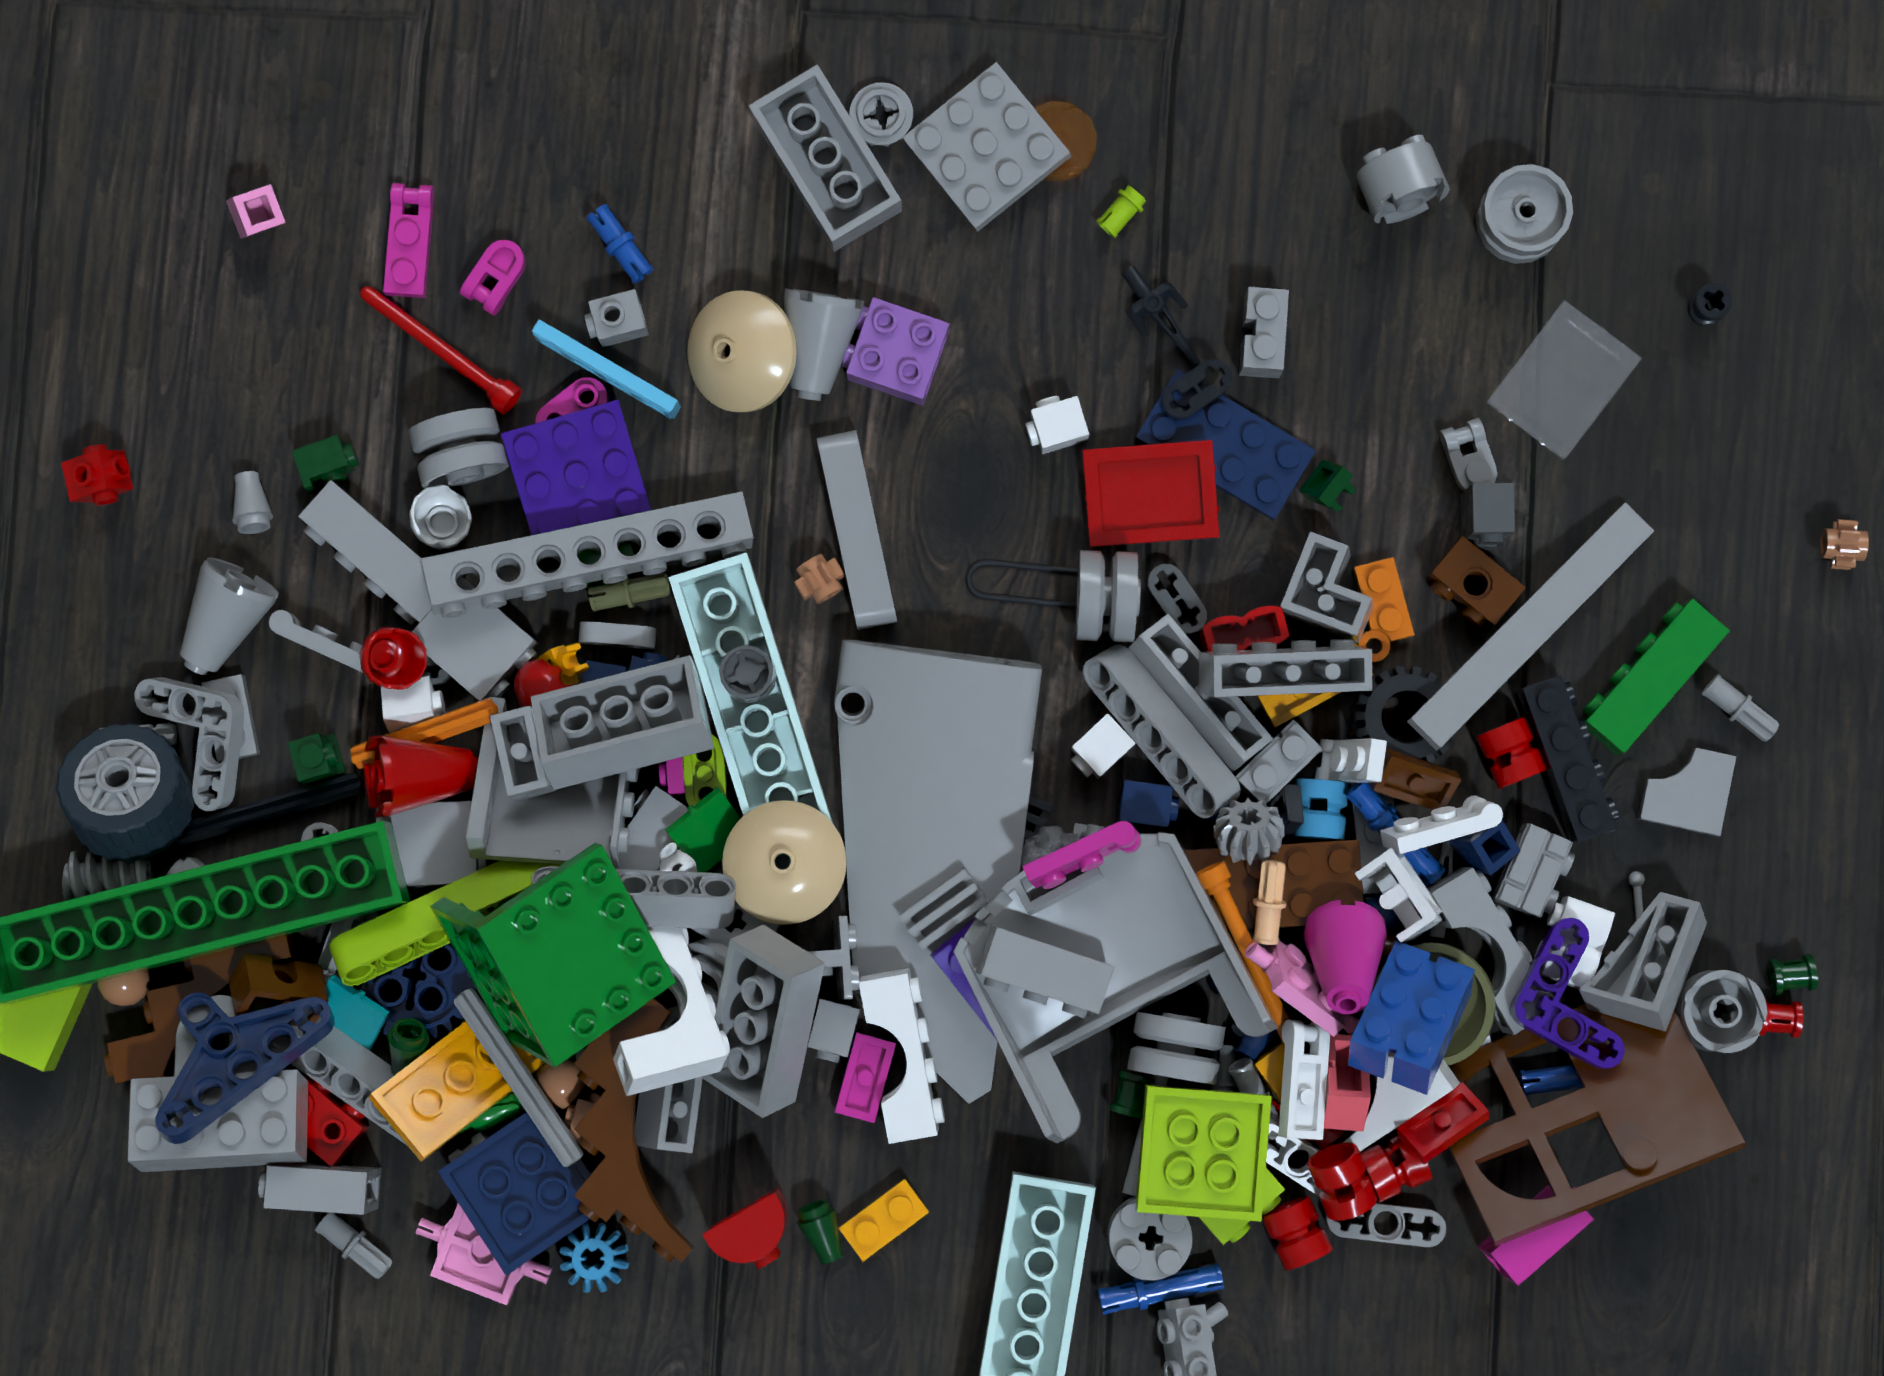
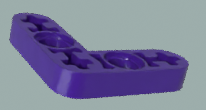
M1564 918L1555 922L1545 936L1512 1000L1510 1007L1511 1016L1519 1026L1585 1063L1599 1069L1612 1068L1618 1065L1624 1056L1625 1049L1621 1038L1609 1029L1559 1002L1589 942V931L1582 921L1576 918ZM1572 927L1575 929L1573 936L1578 941L1577 944L1572 943L1565 947L1562 955L1570 957L1567 962L1563 957L1549 953V949L1551 947L1554 951L1560 950L1564 942V937L1559 934L1560 930H1567ZM1546 961L1554 962L1560 969V978L1553 985L1543 982L1539 974L1541 965ZM1531 984H1533L1538 990L1551 993L1550 998L1546 995L1540 996L1535 1007L1540 1011V1015L1527 1019L1525 1018L1527 1011L1522 1007L1523 1002L1527 1003L1534 1000L1538 991L1530 989ZM1565 1017L1572 1019L1578 1028L1577 1036L1570 1042L1562 1040L1557 1033V1025ZM1591 1029L1592 1033L1587 1037L1588 1030ZM1586 1038L1596 1043H1603L1608 1040V1049L1613 1053L1611 1057H1603L1600 1060L1598 1058L1600 1051L1589 1044L1583 1045L1582 1050L1578 1047Z

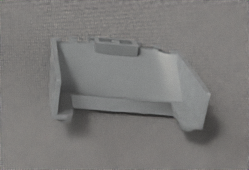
M1159 832L1158 834H1140L1142 841L1137 851L1124 853L1118 850L1103 857L1104 863L1085 872H1082L1079 868L1066 874V880L1063 883L1050 889H1043L1042 886L1035 888L1028 881L1023 870L1002 887L1003 890L986 907L983 906L975 915V921L964 937L960 938L953 951L1045 1137L1055 1143H1059L1077 1132L1081 1123V1113L1053 1056L1206 975H1211L1233 1020L1244 1034L1260 1037L1278 1028L1241 958V954L1174 834ZM993 925L1115 966L1100 1013L1096 1014L1087 1011L1086 1017L1082 1018L1062 1011L1063 1002L1048 998L1047 1004L1043 1005L1023 998L1024 989L1009 985L1008 991L1004 992L984 985L985 976L977 974L975 971L990 926Z

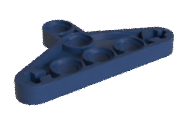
M198 992L186 996L179 1004L178 1016L186 1031L197 1043L155 1117V1124L162 1137L173 1144L185 1143L325 1038L333 1030L335 1024V1017L328 1003L322 998L310 997L228 1018L209 995ZM200 1005L209 1007V1014L204 1020L200 1022L188 1020L189 1012L194 1007ZM314 1013L317 1016L320 1015L322 1020L315 1024L313 1021H309L307 1016ZM292 1021H295L299 1031L301 1030L303 1036L298 1038L294 1028L289 1025ZM228 1033L233 1036V1041L228 1048L214 1050L211 1047L212 1041L217 1035ZM282 1035L291 1038V1044L285 1051L275 1053L269 1050L270 1043L274 1038ZM252 1061L257 1064L255 1073L249 1078L241 1079L235 1076V1071L241 1063ZM212 1087L222 1089V1096L218 1102L212 1105L201 1103V1096L207 1089ZM191 1099L200 1114L195 1116L185 1102ZM175 1116L180 1120L182 1119L184 1123L178 1129L170 1122Z

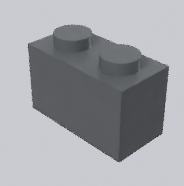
M1472 483L1460 495L1461 537L1464 536L1478 549H1496L1497 544L1504 543V540L1515 532L1514 483Z

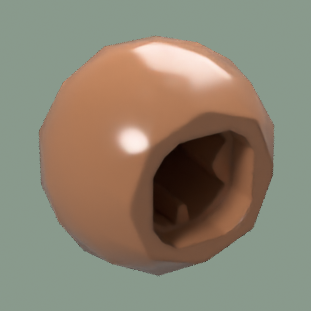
M147 969L98 982V989L104 999L111 1004L123 1007L134 1005L145 997L146 991L150 987V973Z
M569 1058L557 1067L544 1063L535 1076V1081L554 1109L564 1110L585 1086V1083L577 1077L580 1069L574 1065L575 1061Z

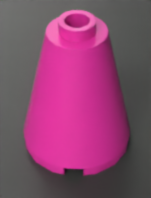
M1341 900L1330 901L1317 907L1307 917L1305 923L1304 941L1327 1004L1332 1010L1341 1014H1354L1362 1011L1368 1005L1387 939L1385 919L1377 909L1364 902L1355 901L1354 906L1341 905Z

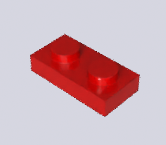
M1462 1082L1454 1090L1397 1127V1134L1424 1165L1489 1119V1110Z

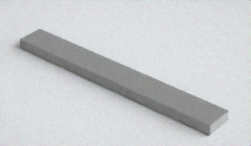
M1625 502L1407 722L1436 751L1440 749L1654 530Z

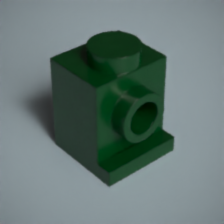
M338 435L291 451L304 489L311 494L320 492L317 484L323 483V486H326L330 480L335 484L345 481L347 479L345 474L355 471L354 467L360 465L353 444H346Z
M317 733L287 742L298 782L311 784L347 773L336 734L325 736Z

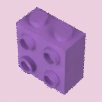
M873 297L870 307H863L855 328L861 331L857 344H849L843 359L842 367L848 368L846 372L847 379L924 406L950 331V325L947 322Z

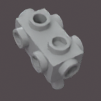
M1189 1298L1164 1301L1165 1309L1158 1310L1159 1321L1157 1323V1334L1163 1344L1166 1359L1163 1368L1164 1376H1217L1211 1344L1214 1341V1333L1211 1327L1228 1316L1226 1307L1221 1302H1218L1206 1310L1205 1304L1190 1305Z

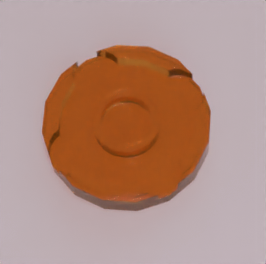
M1050 101L1036 106L1034 109L1072 156L1043 180L1064 182L1078 177L1089 167L1096 153L1097 133L1091 118L1069 102Z

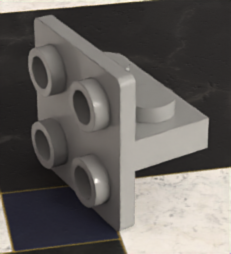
M838 916L833 918L834 950L811 951L808 953L825 962L822 976L833 975L832 967H836L838 1000L853 999L852 991L859 990L858 966H851L850 950L856 949L855 924H848L847 916Z

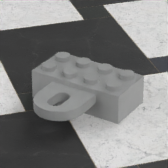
M765 925L731 938L728 947L716 940L706 938L688 944L691 957H696L700 963L701 970L713 977L717 983L718 992L701 981L705 994H710L713 998L716 1009L714 1017L719 1031L723 1030L725 1032L730 1047L729 1055L721 1071L703 1076V1079L762 1118L796 1102L825 962Z
M224 995L211 996L227 1017L235 1016L232 997ZM204 1005L194 1007L189 1012L188 1020L191 1022L204 1020L209 1014V1007ZM181 1021L176 1033L175 1077L131 1079L128 1162L141 1172L307 1163L308 1081L297 1069L281 1070L192 1139L181 1144H173L166 1141L155 1124V1117L197 1043L186 1031ZM231 1034L229 1036V1046L233 1041V1036ZM252 1061L241 1063L235 1071V1076L241 1079L249 1078L255 1073L257 1064ZM217 1087L207 1089L201 1096V1103L212 1105L218 1102L222 1096V1089ZM191 1099L185 1102L195 1116L200 1114ZM177 1116L170 1120L171 1124L177 1129L184 1124L182 1119L180 1120Z

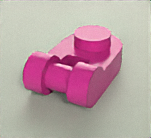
M498 240L492 243L460 289V295L470 301L473 299L479 301L484 305L483 309L495 316L504 305L508 294L525 269L526 258L521 248L509 240ZM488 275L498 281L492 291L483 286V282Z

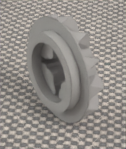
M873 83L864 87L855 95L850 106L849 116L863 139L869 145L888 147L898 140H903L902 137L912 127L913 107L909 97L899 87L889 83ZM877 100L881 101V106H884L886 112L894 113L893 116L887 118L885 130H882V125H879L877 119L871 120L870 118L871 115L876 114Z

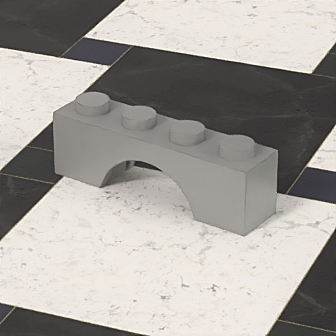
M1460 867L1427 889L1442 910V913L1439 914L1442 918V921L1439 922L1441 927L1470 928L1481 935L1489 945L1494 958V975L1491 982L1495 995L1494 1019L1503 1033L1515 1035L1524 1028L1513 1020L1510 1007L1530 967L1529 963L1533 961L1532 956L1526 946L1521 941L1516 942L1509 930L1512 926L1511 920L1501 906H1495L1488 894L1491 891V886L1484 874L1479 870L1475 871L1473 867ZM1531 984L1530 989L1538 991L1534 1000L1527 1003L1523 1002L1522 1007L1527 1011L1525 1016L1527 1019L1540 1015V1011L1535 1008L1540 996L1546 995L1548 998L1551 996V993L1538 990L1533 984Z

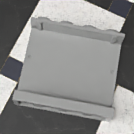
M489 697L497 704L498 713L507 712L505 698ZM492 724L484 725L466 834L469 857L472 859L562 865L596 842L603 845L614 868H619L621 852L628 853L630 830L629 828H624L625 817H632L634 811V793L629 792L630 782H637L639 768L560 788L554 792L515 800L507 796Z

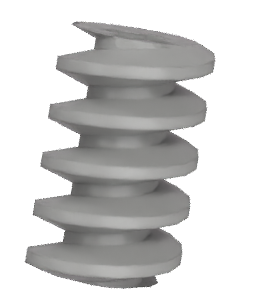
M71 851L68 863L64 866L62 878L64 901L71 900L74 896L79 898L154 879L152 864L149 860L140 859L124 863L123 861L106 860L104 857L101 858V862H96L94 853L91 851H87L85 861L80 862L77 852Z

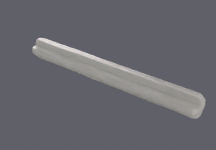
M469 988L458 994L454 999L455 1006L562 1166L568 1167L576 1163L583 1156L582 1149L477 992L473 988Z

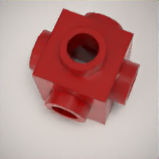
M105 444L93 445L82 449L83 455L61 463L70 502L94 503L96 506L107 505L117 502L119 494L133 490L130 466L126 459L125 450H107Z

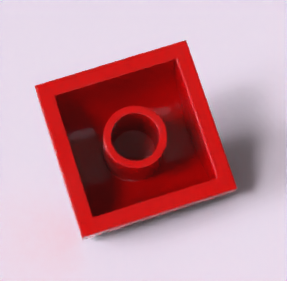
M780 1187L709 1227L702 1236L712 1251L721 1258L735 1263L754 1262L757 1269H760L779 1258L781 1254L777 1244L786 1231L789 1218L785 1196Z

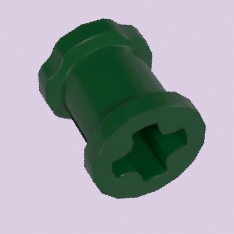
M1805 954L1799 960L1778 962L1777 959H1769L1767 962V976L1773 995H1781L1783 990L1804 987L1808 991L1817 990L1818 974L1814 958L1811 954Z
M1119 1070L1118 1077L1121 1080L1115 1103L1110 1104L1109 1110L1143 1119L1142 1109L1145 1085H1153L1154 1079Z

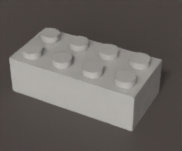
M818 64L748 105L753 122L833 252L902 212V201Z
M691 655L531 696L540 762L554 790L714 749L703 687Z

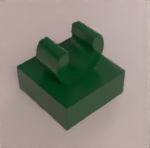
M1322 459L1299 489V492L1311 502L1340 512L1342 506L1336 502V498L1341 491L1350 495L1355 493L1353 485L1349 483L1353 475L1343 466Z

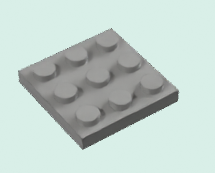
M997 62L902 137L977 232L1072 157L1069 150Z

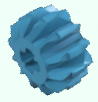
M604 1222L599 1223L596 1235H594L590 1223H584L582 1225L584 1239L574 1231L567 1235L569 1241L576 1248L572 1246H562L560 1248L561 1254L572 1257V1260L560 1265L561 1270L575 1269L576 1273L568 1280L571 1285L577 1283L581 1277L585 1278L583 1292L586 1293L591 1291L594 1280H596L600 1292L607 1291L608 1282L606 1276L612 1282L618 1284L622 1277L614 1267L627 1269L630 1265V1262L626 1259L617 1258L619 1254L629 1251V1245L622 1244L615 1247L613 1242L621 1236V1232L616 1230L608 1238L605 1237L607 1224ZM587 1248L592 1252L598 1248L602 1250L604 1255L600 1260L605 1261L603 1266L598 1263L592 1267L588 1265L586 1259L590 1255L585 1254Z

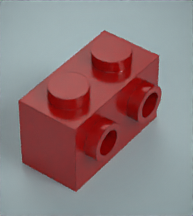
M303 1075L308 1081L307 1147L331 1167L338 1165L370 1126L362 1120L365 1117L363 1114L346 1102L343 1104L331 1094L332 1092L309 1076Z

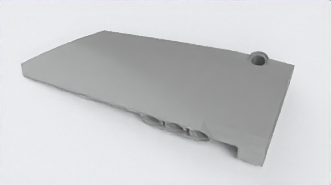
M842 640L835 693V711L838 717L850 924H855L856 949H852V966H858L859 980L861 976L910 968L911 978H919L923 1001L917 1002L916 1006L919 1018L926 1017L930 1035V1042L924 1043L926 1059L934 1058L936 1072L969 1104L991 1091L997 1040L931 958L930 954L976 918L975 915L979 910L923 950L898 916L963 868L968 870L989 899V902L984 907L1003 890L1002 887L1008 881L1019 874L1033 771L1034 752L1032 751L1042 667L1038 663L866 641ZM855 692L863 697L865 703L860 711L850 713L843 709L841 700L848 693ZM962 880L912 916V919L915 923L919 922L966 888L967 884ZM971 894L921 931L925 936L977 898L974 894ZM859 987V990H855V991L861 996L860 987Z

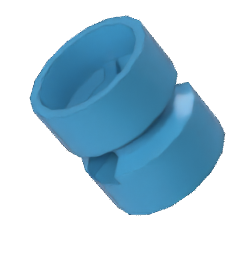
M1296 779L1295 785L1301 786L1304 823L1292 837L1344 841L1346 818L1340 814V810L1347 806L1345 793L1348 791L1349 783L1321 779ZM1314 801L1327 802V811L1313 810Z

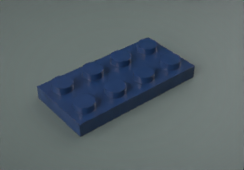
M1176 369L1135 440L1144 445L1213 440L1216 487L1274 521L1316 450L1225 396H1221L1185 421L1170 419L1162 409L1163 395L1171 384L1186 375V373ZM1203 383L1198 385L1201 391L1207 387ZM1193 390L1184 396H1179L1177 392L1173 393L1174 400L1170 406L1173 409L1180 407L1183 411L1188 410L1187 402L1195 393Z

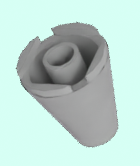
M785 288L783 295L784 312L792 325L797 346L796 364L789 382L790 388L798 390V398L821 401V394H830L863 311L864 301L849 297L844 299L836 295Z
M212 557L204 560L200 567L180 655L185 659L184 665L191 671L201 675H206L208 671L217 672L275 604L279 592L257 575L253 580L242 574L244 568Z

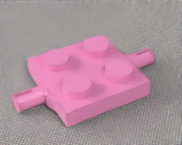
M1279 940V944L1266 945L1264 948L1258 945L1257 942H1252L1247 947L1245 957L1259 965L1262 971L1268 975L1272 992L1333 1037L1342 1028L1349 1034L1355 1031L1359 1019L1352 1014L1335 1012L1328 1006L1314 966L1307 961L1304 954L1292 944L1286 946Z
M457 1204L453 1217L445 1226L426 1220L423 1217L419 1222V1226L422 1227L417 1228L416 1234L438 1242L437 1258L430 1274L432 1277L505 1305L509 1304L516 1284L524 1275L544 1284H547L550 1276L547 1275L551 1274L553 1268L532 1260L527 1261L506 1276L459 1204Z

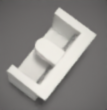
M1391 847L1355 873L1359 880L1373 878L1382 892L1379 899L1381 907L1393 909L1406 928L1396 936L1400 943L1416 939L1442 921L1439 915L1442 913V910L1404 853L1398 854Z

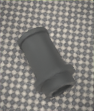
M1223 1045L1219 1050H1212V1059H1215L1220 1065L1216 1085L1206 1084V1086H1210V1090L1235 1092L1237 1086L1228 1072V1067L1236 1061V1053L1234 1052L1236 1046Z

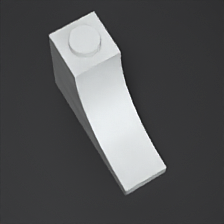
M1389 1052L1384 1079L1377 1077L1376 1094L1371 1110L1366 1118L1364 1132L1356 1131L1343 1143L1356 1144L1359 1151H1362L1454 1090L1460 1082L1444 1059L1440 1064L1428 1094L1425 1095L1391 1082L1395 1053Z

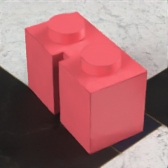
M1336 1034L1334 1037L1330 1035L1324 1128L1364 1132L1371 1099L1370 1074L1348 1066L1350 1040L1353 1035Z

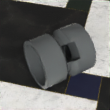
M750 645L735 647L727 652L721 661L719 669L720 680L724 688L733 698L740 702L749 704L760 702L768 697L775 687L777 678L775 667L767 654L758 647Z

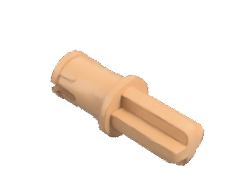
M1267 860L1261 864L1258 898L1253 899V904L1257 906L1253 942L1266 945L1279 944L1281 910L1286 908V902L1283 901L1286 873L1285 863Z

